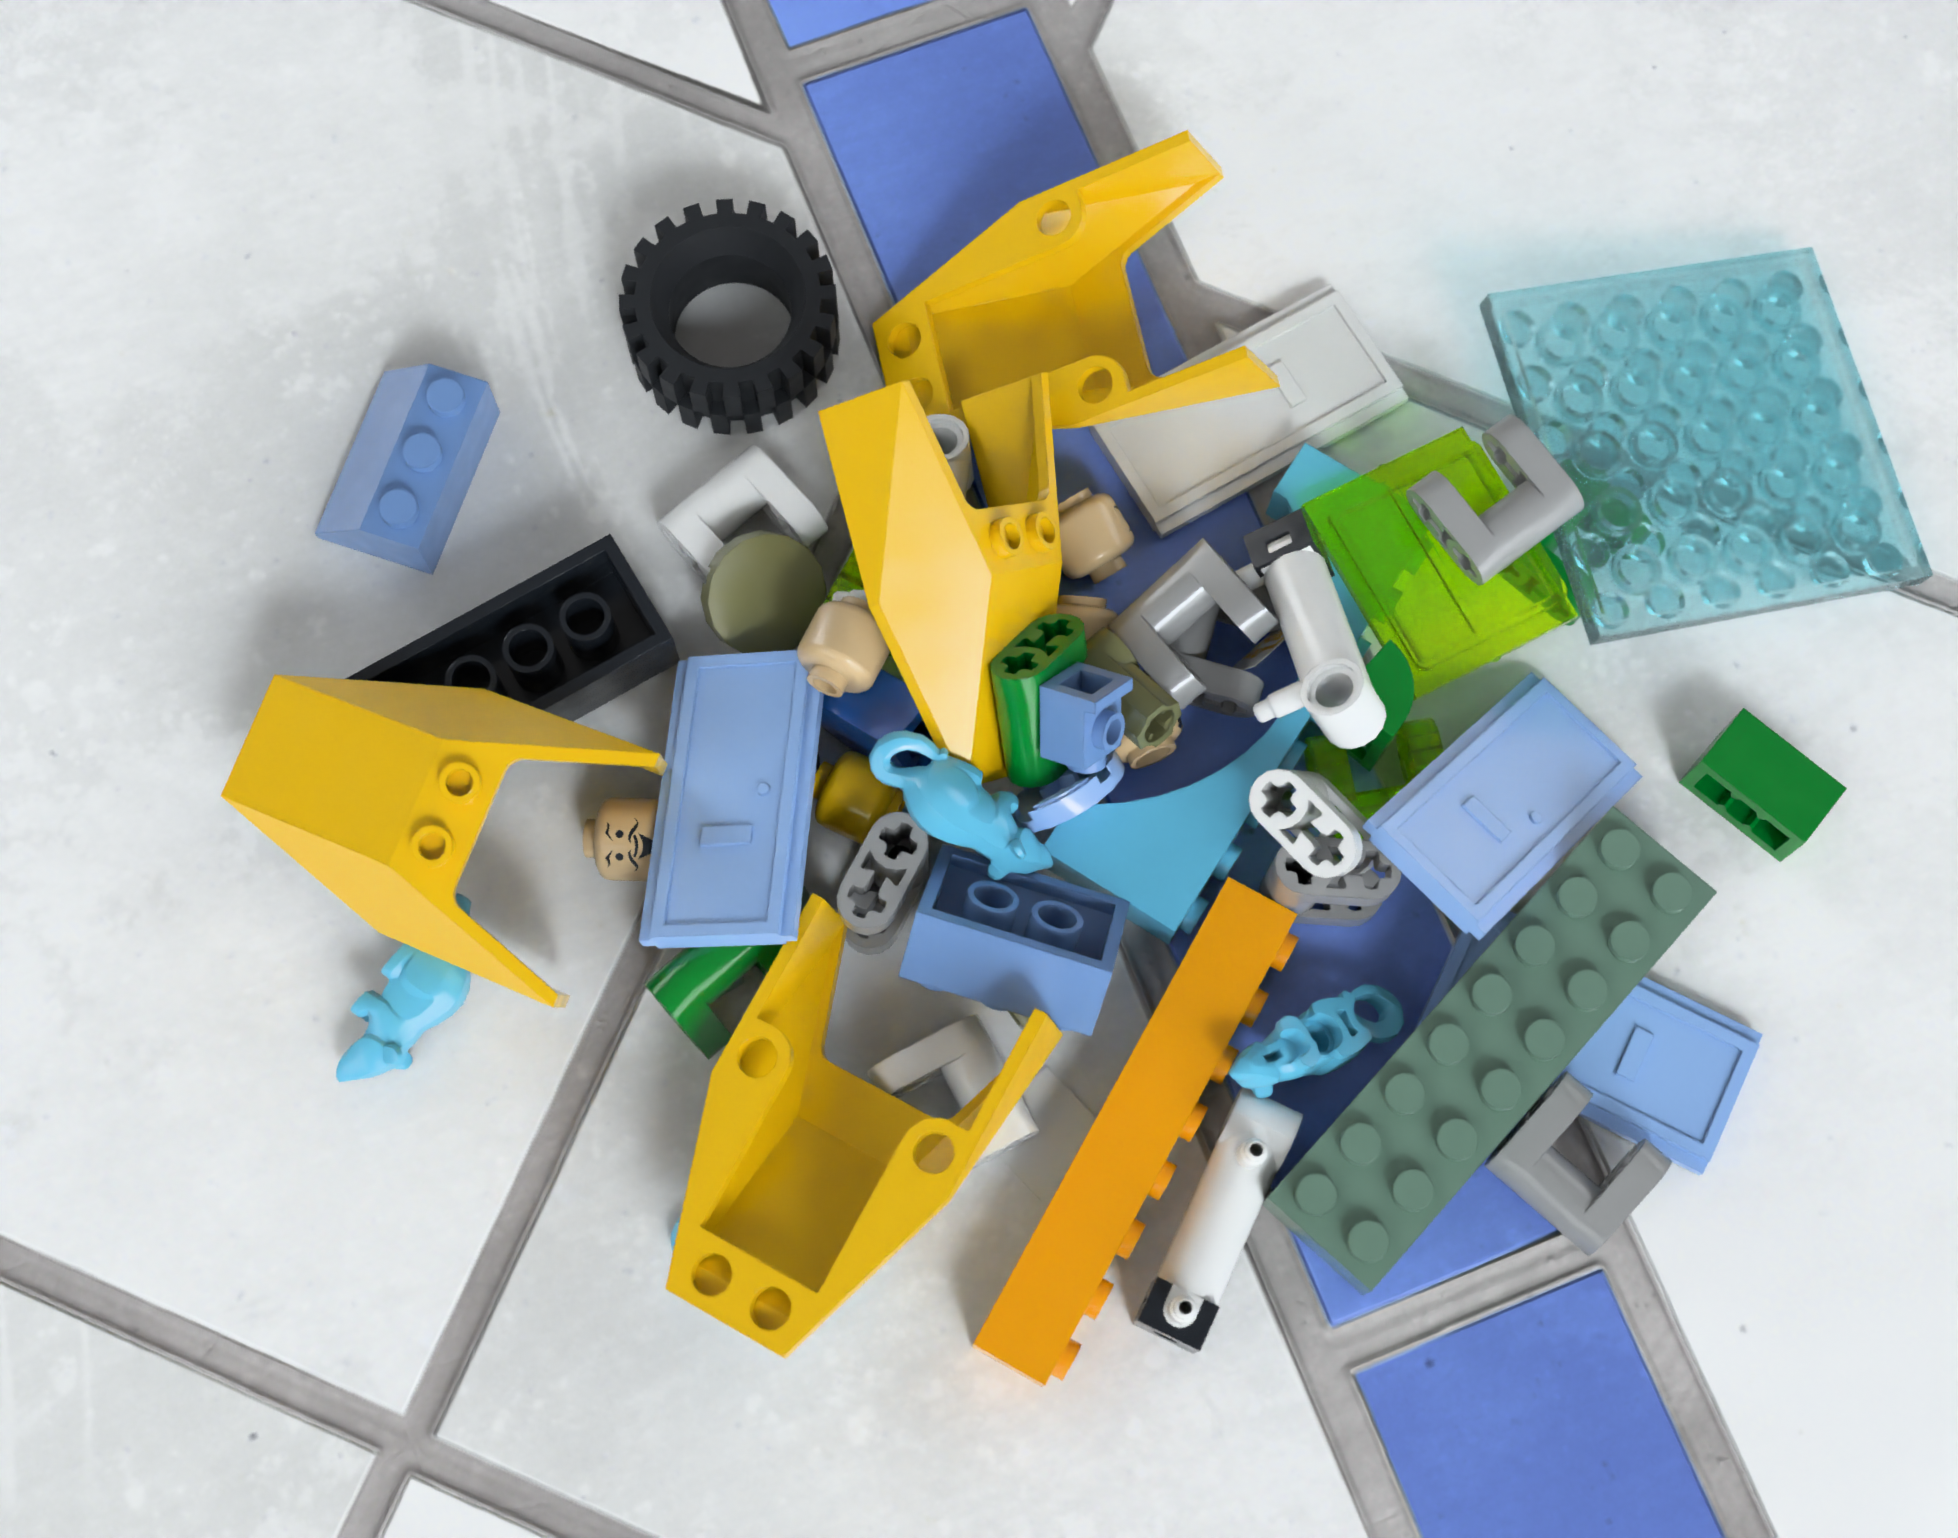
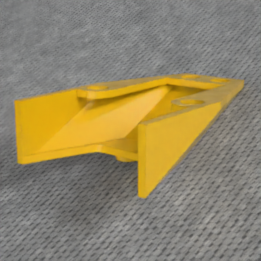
M1186 130L1020 201L872 323L886 386L910 380L926 417L935 414L952 415L963 421L967 426L961 404L962 400L1038 373L1048 372L1052 429L1081 428L1280 387L1277 375L1245 345L1165 377L1154 376L1151 371L1126 273V262L1136 249L1224 178L1221 166L1194 136Z
M1048 372L1038 373L961 401L988 508L975 509L965 500L910 380L891 384L818 411L869 609L934 744L939 749L946 748L948 756L967 762L982 771L983 778L981 784L1007 777L990 663L1030 623L1040 617L1056 614L1062 553Z
M274 674L221 793V797L379 933L550 1007L565 1008L570 995L550 987L458 905L455 893L459 880L505 773L513 763L521 760L636 766L663 776L668 764L661 754L482 688Z
M812 893L800 914L797 941H786V944H783L711 1072L665 1287L669 1292L783 1358H787L950 1202L1063 1036L1048 1014L1035 1008L1001 1072L955 1116L949 1119L931 1117L836 1066L827 1059L824 1046L847 926L844 925L840 915L829 903Z

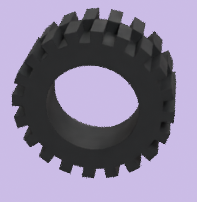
M716 199V214L703 216L700 205L697 203L683 208L686 223L676 227L669 216L655 225L658 238L656 245L642 237L633 249L637 267L626 264L621 277L625 294H619V312L638 379L646 392L653 389L656 404L661 409L670 414L678 404L682 423L698 429L703 416L709 417L713 433L730 435L731 421L744 420L746 432L750 434L763 431L761 417L773 413L779 425L792 419L791 401L797 398L807 408L818 397L816 378L825 383L828 382L834 370L832 354L838 355L840 343L836 284L833 282V271L827 255L819 257L818 240L808 229L797 238L796 224L793 217L780 211L775 221L770 222L767 219L766 204L749 200L747 213L741 214L734 212L733 199ZM727 283L750 284L768 291L780 300L791 317L789 328L783 340L771 353L754 363L739 367H719L702 362L684 350L675 338L676 326L685 307L705 290Z

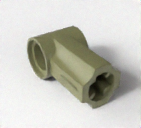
M1102 627L1086 641L1088 657L1084 664L1133 678V690L1121 697V714L1125 720L1124 735L1140 749L1146 746L1157 747L1173 733L1174 725L1182 715L1179 702L1139 668L1131 651L1116 634Z

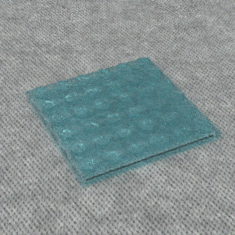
M1812 247L1490 293L1480 303L1479 308L1515 416L1531 429L1579 489L1584 500V509L1553 533L1590 645L1919 585L1933 576Z

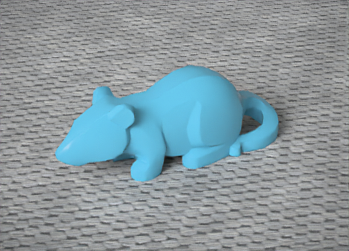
M906 730L893 731L877 741L869 755L871 772L883 784L903 790V800L909 815L917 826L928 835L947 843L971 848L988 858L990 862L987 872L988 876L993 880H1000L1008 873L1029 874L1053 866L1052 857L1047 847L1038 840L1030 829L1018 827L1014 821L1012 814L1019 807L1017 796L1006 791H998L990 795L981 785L983 772L960 759L948 756L946 748L939 749L931 740L918 733ZM911 750L929 757L931 763L927 766L905 768L896 766L890 758L898 752Z
M457 893L456 900L458 905L470 915L471 901L466 896ZM403 944L381 970V973L389 979V983L384 988L382 995L374 990L366 991L351 1007L352 1013L369 1022L365 1034L342 1055L336 1070L337 1080L345 1082L366 1079L384 1074L392 1069L405 1070L409 1068L413 1058L408 1053V1050L417 1042L420 1036L425 1031L451 1017L464 1004L470 990L471 973L407 944Z
M1367 984L1355 988L1351 993L1344 990L1338 997L1315 1001L1298 1018L1289 1015L1283 1016L1276 1023L1275 1029L1262 1042L1256 1041L1246 1047L1236 1057L1229 1075L1241 1087L1252 1089L1254 1095L1262 1099L1272 1095L1273 1085L1278 1082L1293 1080L1301 1076H1322L1331 1073L1353 1060L1369 1042L1384 1043L1396 1037L1404 1024L1402 1005L1388 990L1378 985ZM1355 1001H1367L1374 1006L1379 1014V1020L1375 1023L1356 1015L1354 1012Z

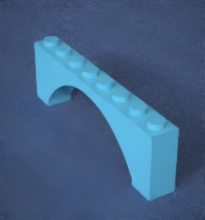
M1304 443L1273 491L1266 515L1278 520L1301 508L1324 545L1335 574L1331 578L1363 659L1372 644L1362 638L1372 620L1381 625L1385 624L1403 594L1393 588L1403 571L1415 576L1434 544L1424 539L1428 529L1408 502L1309 444ZM1303 707L1284 717L1277 718L1269 730L1244 754L1221 770L1189 786L1159 796L1139 800L1095 804L1076 817L1055 827L1044 844L1050 852L1053 866L1047 868V870L1068 883L1129 901L1126 919L1168 945L1179 929L1190 935L1210 903L1200 896L1212 876L1223 882L1243 850L1233 842L1244 824L1246 823L1254 829L1260 824L1250 809L1249 795L1252 785L1259 776L1267 771L1275 769L1293 770L1308 746L1298 738L1309 721L1317 723L1307 709Z

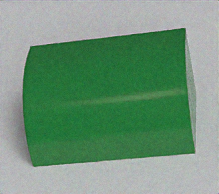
M1391 639L1366 665L1372 686L1385 705L1386 720L1383 729L1375 739L1364 746L1353 749L1341 748L1369 772L1383 756L1403 725L1414 699V679L1410 665L1403 652Z
M1745 708L1728 723L1679 781L1681 785L1779 862L1806 843L1847 789Z

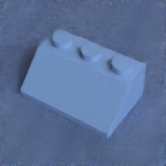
M432 364L384 371L316 529L315 535L317 538L433 575L500 414L488 382Z
M942 844L918 905L898 976L918 982L921 986L933 991H947L982 1002L985 1006L998 1011H1011L1030 1017L1034 1009L1037 1008L1048 1014L1059 1030L1075 1031L1092 1036L1113 973L1130 902L1036 872L1029 874L1008 873L1000 880H993L988 876L987 872L990 862L988 858Z

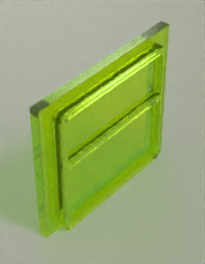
M1463 426L1386 464H1380L1376 469L1332 489L1301 506V510L1322 541L1329 559L1381 647L1391 639L1406 657L1414 679L1413 701L1491 662L1499 661L1502 656L1562 627L1578 617L1577 612L1567 598L1568 589L1540 542L1486 583L1479 586L1461 571L1414 512L1406 496V490L1434 470L1448 479L1478 516L1509 493L1482 447L1477 442L1471 441Z

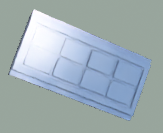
M797 650L688 657V660L678 661L664 758L668 765L661 779L639 942L643 946H656L660 949L786 944V941H797L824 694L812 687L807 681L809 672L801 665L797 656Z
M1531 672L1371 816L1362 828L1371 835L1368 840L1465 934L1470 932L1480 941L1643 776L1634 769L1637 764L1546 678L1543 677L1540 680Z
M1509 911L1480 941L1470 932L1465 934L1460 929L1415 1029L1517 914ZM1643 977L1552 1084L1565 1072L1570 1073L1593 1093L1592 1098L1578 1116L1635 1144L1646 1138L1673 1163L1697 1175H1702L1708 1162L1711 1161L1760 1046L1759 1042L1763 1034L1651 979Z

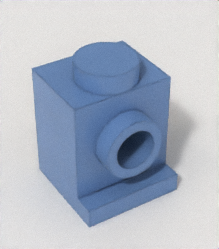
M1076 662L1040 685V757L1067 765L1069 770L1076 773L1091 774L1103 770L1106 766V755L1121 746L1125 730V720L1121 714V697L1133 690V678Z

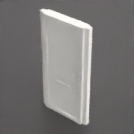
M1331 283L1158 376L1165 377L1245 345L1277 375L1280 387L1088 426L1091 431L1090 434L1160 539L1289 468L1304 443L1321 451L1407 403L1409 397L1403 390L1404 385L1338 290L1334 289Z

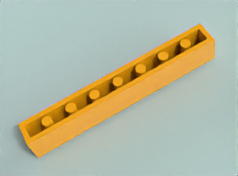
M1230 877L1227 878L972 1345L973 1348L1041 1387L1046 1385L1051 1375L1063 1381L1082 1345L1071 1339V1336L1083 1314L1093 1320L1097 1318L1114 1286L1113 1283L1103 1278L1115 1254L1125 1260L1129 1258L1146 1224L1135 1219L1146 1196L1148 1195L1157 1201L1161 1198L1177 1168V1165L1166 1160L1178 1137L1189 1143L1192 1140L1208 1110V1107L1197 1102L1209 1079L1221 1085L1239 1052L1236 1048L1228 1045L1239 1023L1251 1028L1269 996V993L1258 987L1269 967L1280 972L1282 971L1296 946L1299 937L1288 931L1297 917V913Z

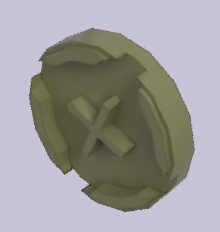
M757 530L733 538L716 552L708 566L711 570L707 575L706 584H702L700 598L705 620L720 641L741 653L794 650L799 646L816 611L825 603L827 589L822 567L809 548L785 534Z

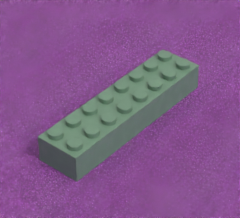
M1612 806L1272 1191L1262 1205L1361 1295L1371 1292L1708 904L1717 891L1617 808Z

